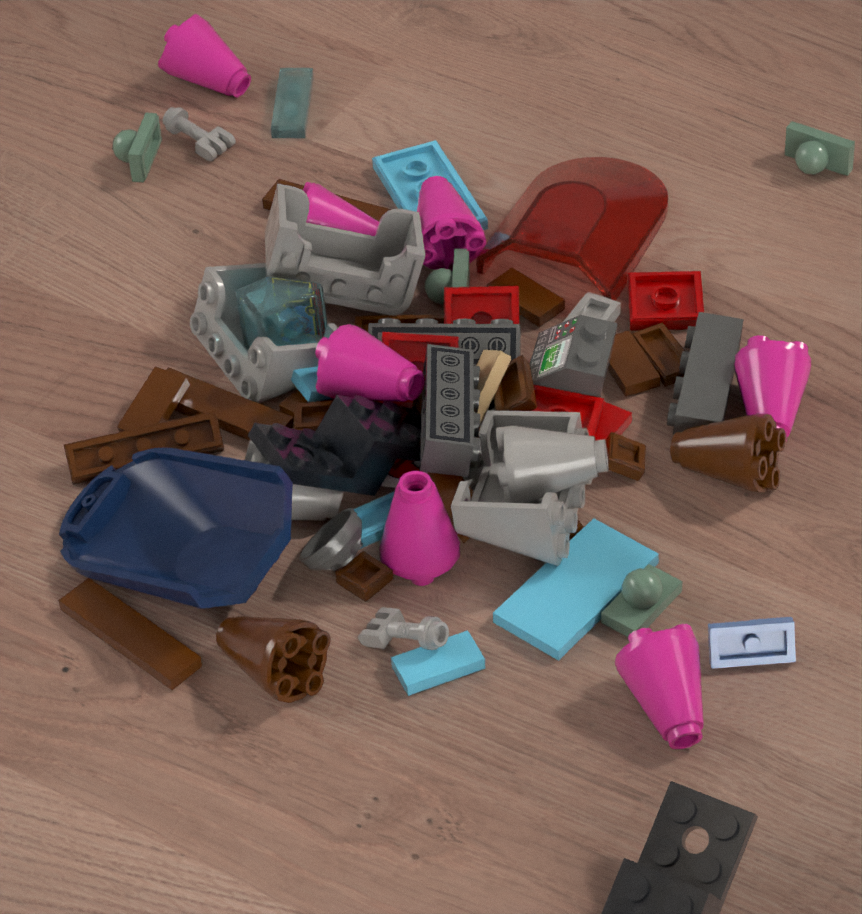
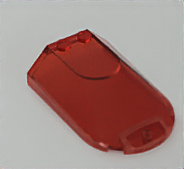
M584 157L555 164L541 172L531 182L483 250L476 257L477 273L484 275L496 256L508 249L578 267L598 288L603 297L616 301L628 282V273L635 271L666 219L668 212L667 189L663 182L648 169L621 159Z

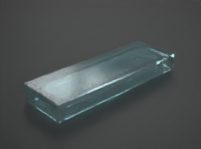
M280 68L271 124L272 138H306L314 80L313 68Z

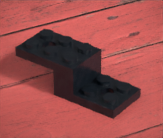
M336 395L316 432L308 428L303 430L290 429L278 423L273 425L254 423L248 437L270 465L280 466L295 485L375 496L397 458L420 462L421 414L414 406L411 408L398 406L387 400L383 401V403L375 402L359 395H355L354 398Z
M670 781L638 863L626 858L623 859L601 914H720L758 816L755 813ZM695 829H703L709 836L707 848L697 854L688 852L685 844L688 834Z

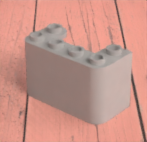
M277 184L265 229L266 281L270 288V277L318 283L320 302L386 315H398L408 309L425 259L419 212L405 209L389 210L381 217L376 235L371 236L306 223L309 213V198L307 194L299 188Z

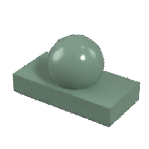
M145 113L138 132L132 129L122 130L113 139L112 150L119 160L129 163L132 182H144L162 142L157 113Z
M793 121L786 127L785 155L795 158L797 167L805 174L815 175L824 169H828L848 176L853 170L855 141Z
M454 249L453 272L449 269L440 268L432 271L427 276L424 287L428 298L436 303L444 304V287H469V251L467 249Z
M650 564L644 569L633 570L626 575L622 584V592L601 613V623L627 637L635 630L648 628L682 592L683 581Z

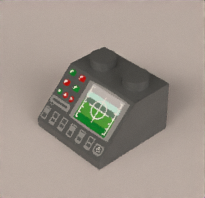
M579 315L539 332L530 361L533 385L601 397L618 323Z

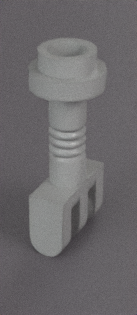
M171 107L163 116V124L166 130L172 134L183 132L197 141L195 142V153L208 161H213L217 158V154L221 155L227 148L236 144L234 136L219 126L211 132H207L189 121L188 112L181 107Z
M381 607L375 614L376 618H372L367 624V629L362 630L359 634L358 640L366 647L384 649L393 637L418 640L420 646L426 650H436L446 644L449 637V629L445 622H442L440 618L435 616H427L420 623L405 622L400 609Z

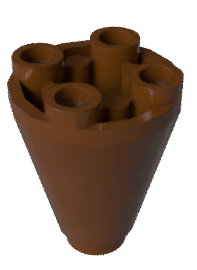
M759 413L685 429L683 432H676L673 435L670 446L671 459L674 463L680 464L683 468L752 492L765 493L768 489L776 490L779 486L780 470L777 467L779 452H782L785 448L786 433L784 428L776 427V423L771 415Z
M238 616L235 618L229 617L219 625L216 633V642L222 649V652L273 699L292 703L303 699L307 694L310 696L316 695L321 690L324 683L323 671L327 661V650L330 646L331 638L327 631L320 629L315 623L300 619Z

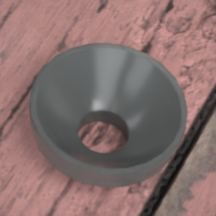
M347 508L338 513L308 541L299 555V560L311 570L332 569L336 571L347 565L363 546L361 542V518L352 508Z

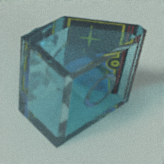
M268 276L235 290L243 341L247 350H249L257 337H268L276 346L318 343L324 337L328 323L323 287L320 283Z

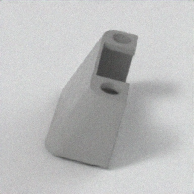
M266 263L205 268L202 282L198 287V299L195 310L190 318L192 333L197 336L209 355L215 360L242 397L260 404L297 389L291 381L293 370L318 366L319 359H317L315 354L318 343H315L310 335L278 331L272 289L266 281ZM334 323L327 324L324 337L329 338L338 329Z
M487 410L478 433L481 439L480 446L484 466L472 498L468 481H460L451 504L455 531L457 534L559 566L562 558H568L570 549L569 536L570 533H575L577 530L578 508H583L585 505V485L591 484L592 479L556 493L547 492L544 497L529 503H506L504 486H500L498 478V462H503L502 451L498 450L496 428L516 425L589 436L587 428H582L580 412Z

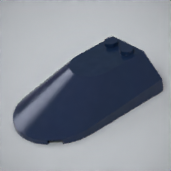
M174 448L147 449L133 454V461L116 470L111 465L96 476L76 497L62 521L59 532L60 537L63 539V549L60 550L61 555L77 573L85 577L200 609L246 603L251 595L255 593L258 585L273 564L277 562L280 554L291 540L293 482L285 471L276 465Z

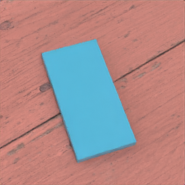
M436 140L372 158L373 169L398 209L417 212L419 191L421 190L422 183L430 177L441 176L453 185L479 221L482 229H488L487 217Z
M593 518L570 540L568 558H562L559 566L546 562L493 612V623L559 661L601 620V613L622 592V584L626 575L633 570L644 569L648 564L655 567L659 563V554Z

